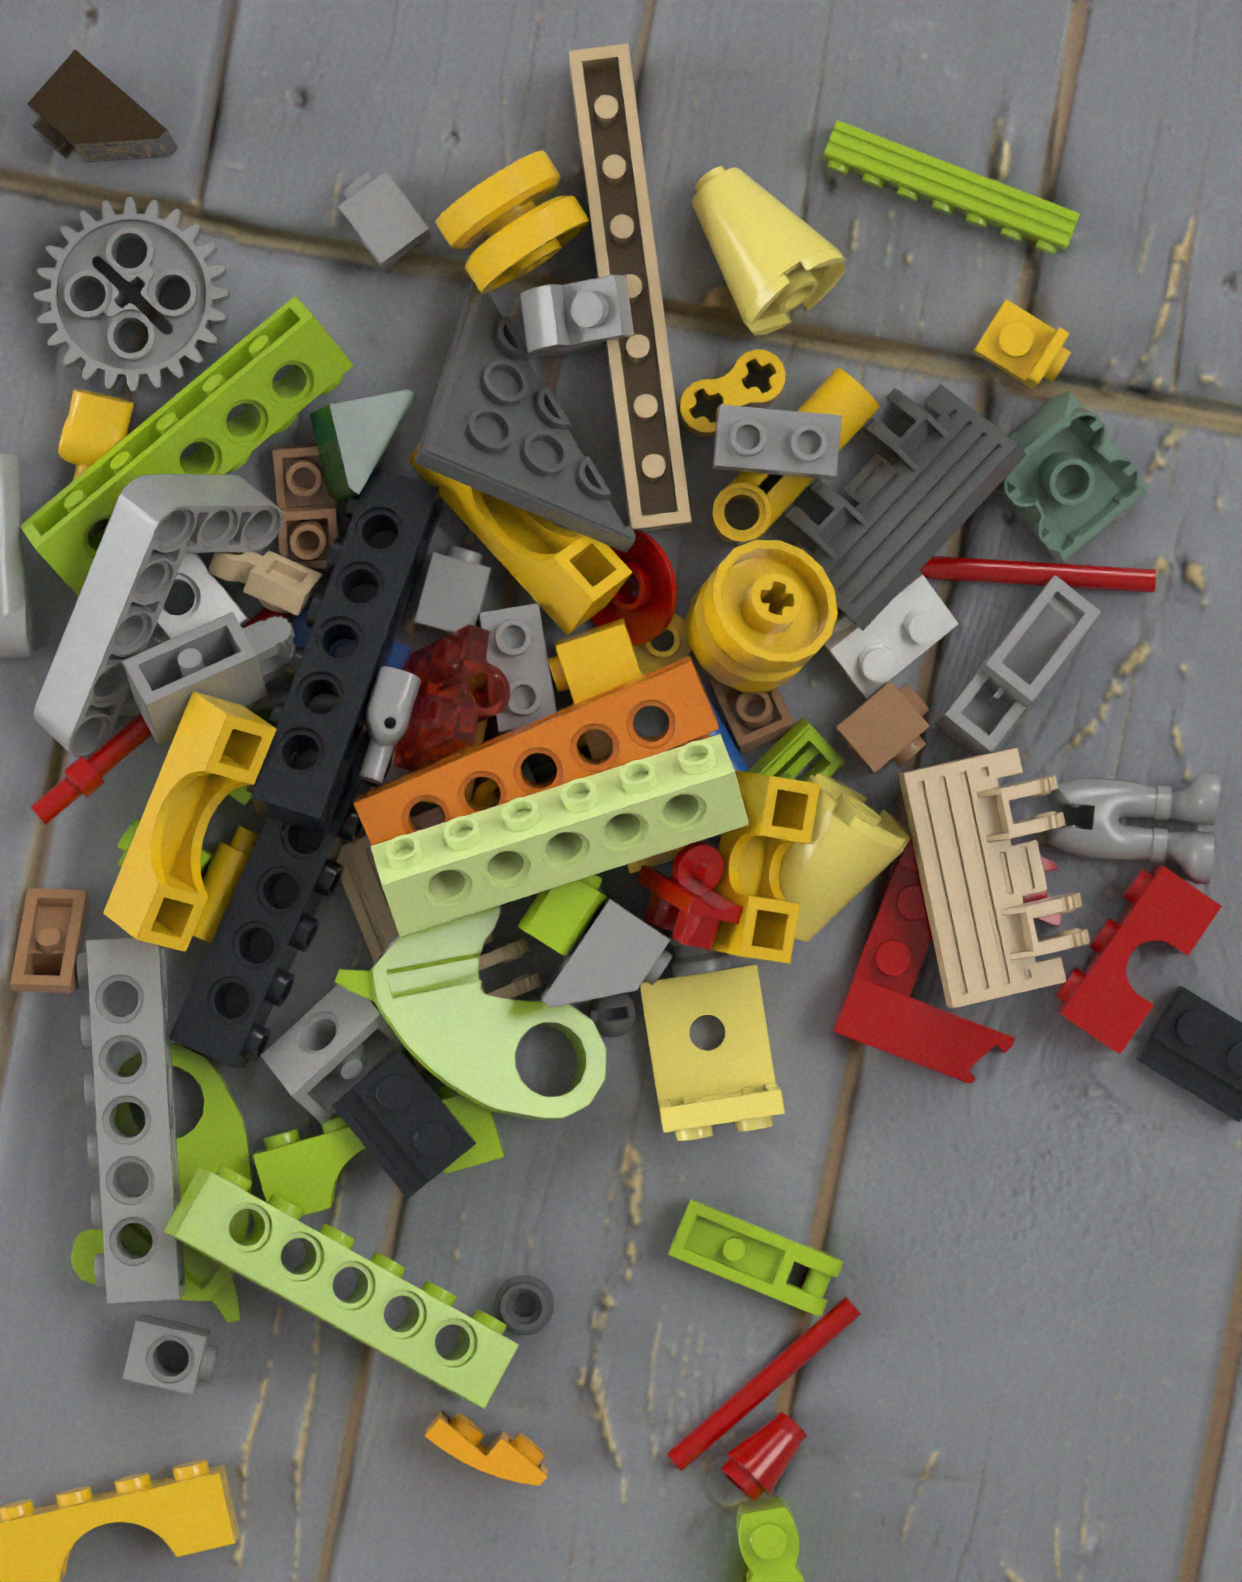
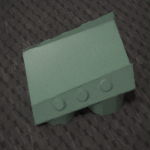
M1071 391L1048 398L1045 406L1009 435L1011 439L1020 445L1026 456L996 487L1057 563L1066 561L1146 494L1149 486L1140 477L1139 471L1131 460L1124 457L1108 438L1106 427L1099 417L1086 410Z

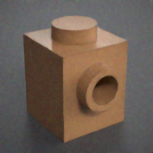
M889 681L833 729L869 772L873 774L891 759L900 767L926 745L919 735L930 727L922 717L929 709L907 683L898 689L892 681Z

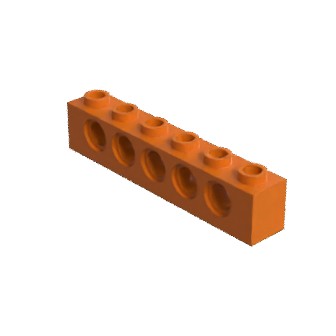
M687 656L357 795L353 804L368 839L373 846L400 835L423 830L413 822L410 814L411 808L420 801L430 800L436 802L444 811V822H448L456 817L466 816L504 804L515 798L532 795L566 784L575 779L588 777L625 765L634 760L644 759L675 747L684 746L693 741L709 738V733L720 728L690 656ZM645 706L660 707L669 717L666 729L656 736L641 734L633 724L636 713ZM592 729L606 732L613 742L610 753L604 758L597 760L589 759L582 755L577 746L580 736ZM544 753L550 756L557 766V771L553 778L544 783H535L526 778L521 765L529 755ZM477 777L491 778L498 784L501 796L490 806H478L467 796L466 786Z

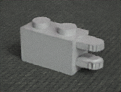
M231 612L122 661L134 701L157 744L161 745L174 739L193 691L242 706H247L268 696L265 683L284 675L283 673L288 671L291 657L297 648V644L293 643L295 635L292 623H288V619H283L282 616H274L273 618L267 617L266 621L261 620L242 629L236 616Z

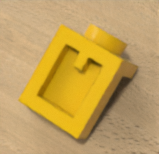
M1005 299L973 350V353L1034 389L1043 377L1053 382L1063 368L1071 352L1062 346L1070 333L1061 327L1055 330Z

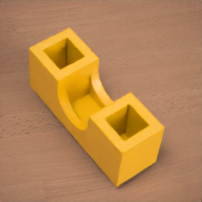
M735 770L749 825L721 834L718 851L723 858L724 871L719 884L714 889L743 906V911L738 924L720 921L712 950L741 957L790 964L800 904L790 902L783 896L779 882L780 867L786 851L794 843L811 844L821 784Z

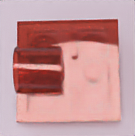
M468 624L409 655L402 670L418 676L421 679L407 730L396 744L393 766L414 772L473 745L477 724L501 713L508 706L511 694L507 677L499 668L486 662L490 631ZM469 691L473 694L475 702L471 699Z

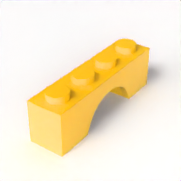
M420 442L409 457L408 462L428 484L439 487L441 498L532 598L539 603L542 609L567 636L606 607L632 574V571L608 545L576 531L560 527L550 520L415 464L414 461Z
M624 618L555 640L558 655L548 658L558 692L570 689L574 704L642 676ZM592 729L580 736L577 746L578 749L588 746L592 759L597 760L604 758L610 753L613 742L606 732ZM684 846L627 864L629 872L631 874L640 871L642 865L653 867L674 860L677 853Z
M196 691L192 692L103 912L104 915L136 940L186 952L208 899V894L202 881L200 865L201 849L207 826L216 808L229 793L239 787L255 784L277 730L275 727L240 704Z
M207 1459L195 1460L174 1466L172 1468L174 1476L151 1481L148 1472L139 1473L115 1480V1490L92 1495L91 1486H83L57 1493L55 1495L57 1503L34 1508L32 1499L0 1506V1582H61L66 1575L69 1555L75 1542L88 1531L114 1522L133 1523L153 1531L166 1542L176 1557L235 1544L240 1532L225 1466L220 1465L209 1468Z

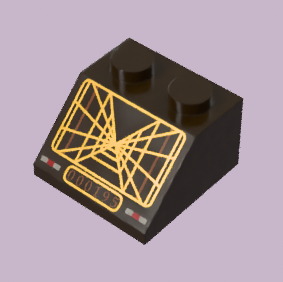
M76 49L27 103L38 118L32 127L40 133L39 136L65 159L73 151L85 162L170 157L178 148L168 130Z

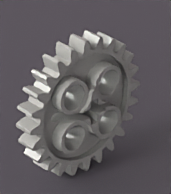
M127 197L123 214H116L107 200L102 201L103 219L95 221L86 211H80V219L84 229L77 233L63 225L60 230L68 241L66 247L62 249L57 246L47 245L45 248L52 258L57 261L55 268H37L36 272L44 280L51 283L50 289L34 293V298L38 302L51 305L52 310L37 318L38 323L41 326H57L58 331L48 339V345L52 349L69 345L70 348L65 354L62 363L70 368L84 360L86 363L83 368L82 378L89 383L100 371L105 372V388L109 391H114L121 377H126L129 389L133 394H138L142 377H149L151 383L158 391L163 390V372L168 370L179 380H185V372L181 362L188 358L195 364L202 366L205 362L202 355L196 349L201 342L211 346H218L219 344L218 339L208 330L210 323L225 324L228 321L225 314L214 309V303L230 299V292L213 285L214 281L227 274V270L224 265H207L206 263L218 251L215 244L212 242L197 247L195 243L203 231L201 226L196 223L182 232L180 230L183 218L182 212L176 208L164 221L160 219V204L156 200L150 202L145 214H139L137 205L132 197ZM131 239L145 242L148 250L147 257L141 265L135 268H124L118 264L116 256L122 243ZM98 257L104 259L135 289L140 287L142 283L145 284L141 290L142 296L148 304L172 325L171 333H162L135 305L129 303L121 308L120 306L125 298L93 266L94 259ZM175 280L187 283L190 286L191 294L185 306L177 310H169L161 306L159 296L164 285ZM93 281L104 285L106 292L105 300L99 308L89 312L77 308L75 302L76 292L83 284ZM132 323L145 325L149 333L148 342L145 347L135 353L123 352L118 344L121 330Z

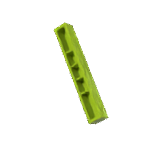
M836 120L822 157V161L828 163L827 168L836 173L848 175L849 171L863 176L861 181L870 186L882 189L885 184L898 189L896 195L906 200L917 202L919 197L932 202L931 208L940 213L952 215V212L955 211L967 216L965 221L974 226L986 229L989 224L1002 229L1000 235L1010 240L1021 242L1023 237L1036 242V249L1050 255H1056L1057 251L1064 253L1080 216V213L839 120Z

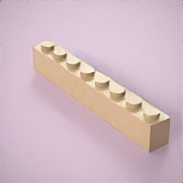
M629 43L569 51V69L597 278L610 275H625L627 277L634 336L605 341L629 524L632 530H641L643 532L690 527L692 522Z

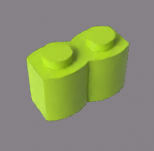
M595 874L539 892L521 919L518 927L568 958L607 895L598 890L603 879Z
M783 1497L740 1503L736 1518V1530L740 1550L748 1566L746 1582H805L801 1568L797 1563L799 1555L797 1527L792 1512Z

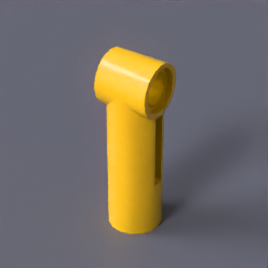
M836 367L796 411L842 415L839 440L840 452L879 410L880 405L852 376L841 368ZM739 472L720 491L713 503L711 513L713 529L722 540L731 545L741 546L758 540L815 478L783 476L766 495L759 487L771 474ZM739 498L747 499L754 504L758 512V521L753 527L746 530H737L728 524L725 519L724 510L732 500Z

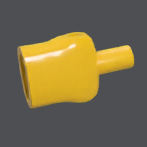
M73 389L69 414L62 429L57 451L63 460L76 465L73 481L128 435L134 402L98 392Z

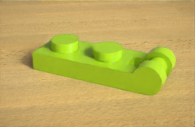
M693 1198L689 1199L668 1250L669 1256L822 1317L829 1301L824 1295L832 1277L838 1278L845 1262L829 1253L809 1247ZM794 1262L810 1268L802 1288L786 1282Z

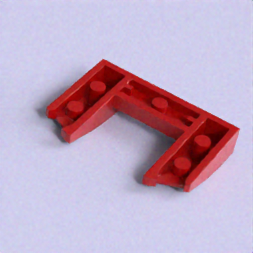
M911 838L905 846V850L897 858L831 1030L971 1084L976 1078L969 1069L995 1045L1003 1053L1007 1052L1013 1046L1016 1038L910 997L932 940ZM1040 856L1044 876L1045 871L1057 870L1055 861ZM1047 890L1023 895V903L1048 898ZM1055 913L1036 919L1059 927L1062 917L1061 914Z

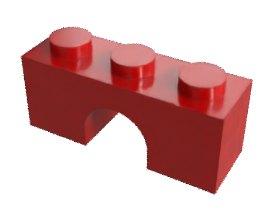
M1155 865L1150 873L1142 868L1135 875L1122 895V898L1129 902L1116 922L1108 917L1102 923L1088 945L1095 953L1082 971L1075 966L1066 975L1067 982L1061 983L1054 995L1061 1000L1055 1010L1056 1013L1117 1054L1122 1053L1154 1006L1136 993L1129 984L1126 968L1131 953L1145 942L1159 940L1179 954L1188 956L1222 907L1163 865Z

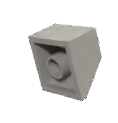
M607 896L568 958L564 957L541 991V999L549 1006L557 1007L637 991L643 980L653 986L672 958V955L665 950L670 939Z

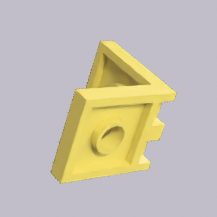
M757 964L658 979L653 986L646 981L641 983V999L663 1132L675 1131L677 1141H687L713 1136L712 1125L734 1122L737 1132L772 1127V1116L785 1114L781 1089L775 1082ZM700 1016H715L724 1026V1038L713 1049L705 1050L698 1048L690 1039V1027Z

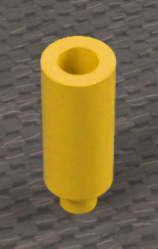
M239 825L230 845L220 841L202 879L208 899L193 936L208 943L212 942L259 834Z

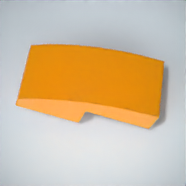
M442 1410L426 1429L425 1437L461 1462L501 1479L540 1486L548 1477V1468L541 1463L546 1454L532 1440L520 1432L513 1439L502 1430L487 1448L480 1442L485 1434L471 1420L459 1412L452 1419Z

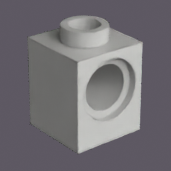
M384 171L376 178H374L371 172H368L352 182L342 192L346 200L338 206L341 215L383 271L431 236L429 227L387 171Z
M448 546L446 556L433 552L414 621L416 625L474 640L480 619L479 613L482 611L492 574L490 567L481 565L482 554L454 546Z
M141 1314L135 1322L123 1379L193 1395L198 1389L199 1381L210 1383L218 1347L208 1345L211 1330ZM170 1340L181 1343L189 1355L187 1367L182 1370L172 1371L162 1366L157 1355L158 1347L161 1343Z

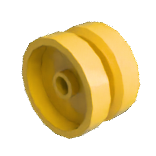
M544 150L529 154L493 174L456 200L435 220L437 227L452 249H467L485 241L469 256L465 265V270L481 294L492 292L536 269L556 255L590 225V219L574 195H562L542 203L556 190L561 179V175Z
M780 540L751 541L734 548L692 596L685 618L688 643L699 664L718 682L742 692H768L787 684L832 636L838 615L835 589L823 567L804 550Z

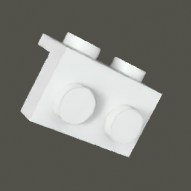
M918 571L864 631L838 611L832 636L823 646L828 650L855 688L868 699L956 627L958 622L924 575Z

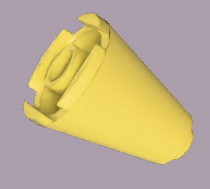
M719 166L707 172L696 183L695 190L697 193L692 200V206L743 323L748 326L754 335H766L791 323L792 321L786 315V312L800 304H803L807 311L810 310L836 286L845 274L846 267L842 262L846 260L840 250L741 169L734 167L725 170L724 167Z
M818 773L815 777L811 774L807 781L821 784L811 844L794 843L786 851L780 867L779 882L783 896L790 902L800 904L794 941L796 939L804 942L810 941L905 850V846L911 839L907 829L883 809L881 814L878 815L873 809L864 804L868 799L867 797L833 778Z

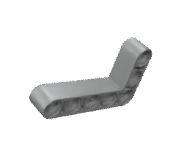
M148 474L132 480L120 494L35 704V721L76 758L80 756L84 758L90 757L103 746L113 731L130 689L122 661L146 650L185 553L254 552L268 546L281 530L283 512L242 476Z

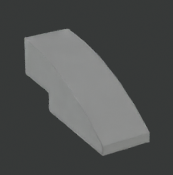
M1054 575L934 725L973 756L991 753L1025 708L1040 693L1100 615L1101 611Z

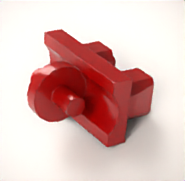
M694 842L684 846L677 853L673 861V878L667 877L651 866L642 865L637 882L652 891L644 919L654 926L672 930L671 937L681 944L712 950L720 921L738 924L743 911V906L714 889L719 884L724 871V862L719 851L704 842Z

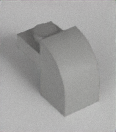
M610 275L565 285L548 284L520 293L527 352L530 356L556 357L603 348L604 341L634 336L627 277L625 275Z

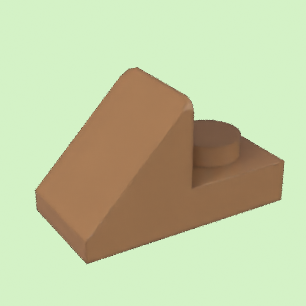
M27 889L10 980L11 991L72 993L79 988L77 955L82 951L89 910L87 890Z

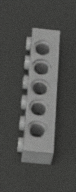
M133 937L86 940L87 952H80L77 955V976L80 989L89 988L90 1012L81 1013L80 1028L83 1049L92 1048L94 1072L85 1073L84 1097L86 1108L96 1109L97 1133H89L87 1141L90 1169H99L101 1193H92L91 1196L93 1229H103L104 1253L95 1254L97 1290L106 1289L107 1304L180 1300L186 1294L183 1243L163 1232L181 1200L171 1039H169L171 1027L166 947L136 940ZM118 981L130 983L138 993V1005L129 1015L116 1013L108 1001L109 991ZM121 1041L133 1043L141 1052L142 1064L134 1075L120 1073L112 1063V1052ZM123 1102H133L144 1111L145 1126L138 1135L125 1134L116 1124L115 1114L117 1108ZM125 1163H138L147 1171L149 1185L143 1194L132 1195L121 1187L119 1172ZM139 1223L149 1229L153 1243L147 1254L136 1255L125 1248L122 1241V1233L127 1224Z

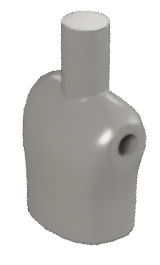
M382 666L378 668L365 711V725L371 740L359 774L361 779L382 784L393 748L407 730L421 679L418 676L393 667Z

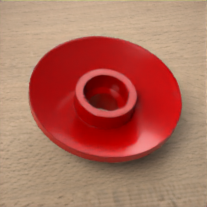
M633 530L636 538L627 553L609 546L632 571V574L608 605L590 618L596 627L624 618L632 646L644 644L659 637L670 624L677 602V584L670 560L662 547L651 536L641 530Z

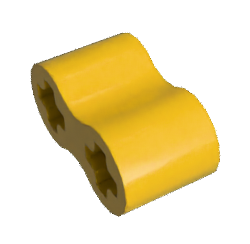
M755 349L744 353L736 361L733 369L725 376L693 382L685 389L680 400L679 417L682 425L689 433L697 437L710 438L715 436L716 422L710 423L705 416L695 419L691 415L697 404L695 397L701 394L707 401L717 398L721 405L763 408L771 405L779 397L785 384L786 372L783 363L775 354L767 350ZM754 365L759 372L766 369L771 371L772 376L767 383L768 392L762 393L757 386L746 389L743 383L749 374L748 366Z

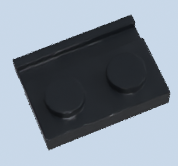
M1180 986L1149 1036L1150 1039L1135 1060L1237 1122H1241L1242 1022Z
M401 1049L332 1104L333 1108L407 1199L477 1143Z

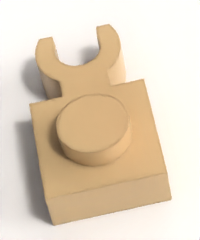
M269 550L264 556L255 552H214L208 570L221 579L244 583L243 592L258 598L260 603L266 608L279 613L290 612L296 616L302 612L315 596L323 575Z

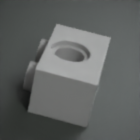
M720 405L717 410L712 469L832 480L837 475L842 415Z
M539 603L479 613L499 733L512 731L557 712Z
M336 985L260 1056L289 1094L321 1124H325L337 1112L332 1106L333 1103L400 1049L404 1051L406 1048L381 1015L375 1002Z

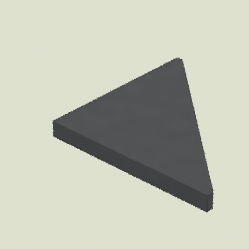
M472 280L414 463L627 553L636 538L631 526L625 527L610 502V498L613 495L590 456L584 457L568 430L571 423L550 387H543L528 361L530 355H528L527 348L509 317H502L489 293L481 294Z

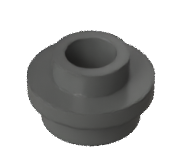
M518 1275L508 1279L499 1288L494 1303L495 1314L499 1321L507 1325L506 1330L517 1335H532L542 1330L549 1323L554 1311L553 1295L549 1287L542 1280L530 1275ZM520 1294L532 1296L536 1302L535 1310L529 1315L518 1314L512 1304L516 1296Z

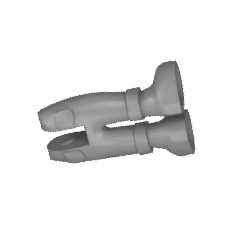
M1211 772L1199 773L1188 787L1177 791H1172V786L1157 785L1154 787L1125 780L1099 778L1073 779L1057 783L1058 789L1051 791L1049 802L1064 803L1076 808H1081L1082 805L1094 806L1092 830L1079 829L1080 826L1068 825L1047 830L1046 844L1074 855L1104 860H1149L1150 862L1164 864L1167 858L1179 864L1186 878L1194 884L1210 883L1214 860L1213 832L1168 831V828L1161 827L1145 828L1121 824L1119 819L1122 817L1153 818L1157 821L1176 819L1193 824L1213 826L1217 818L1219 805V774Z

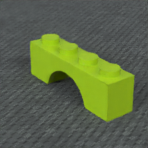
M447 1085L436 1087V1093L477 1142L443 1171L448 1174L503 1158L505 1151L494 1113L475 1104ZM340 1115L331 1117L325 1124H321L323 1132L300 1138L298 1129L295 1128L263 1138L265 1149L256 1151L253 1154V1159L266 1203L274 1194L304 1211L302 1216L331 1208L334 1203L336 1183L342 1168L354 1155L366 1148Z

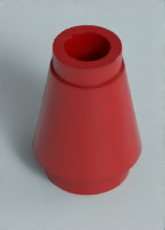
M780 1412L774 1419H771L727 1452L726 1456L729 1460L720 1470L743 1494L755 1502L764 1492L770 1495L800 1447V1443L807 1435L790 1417Z

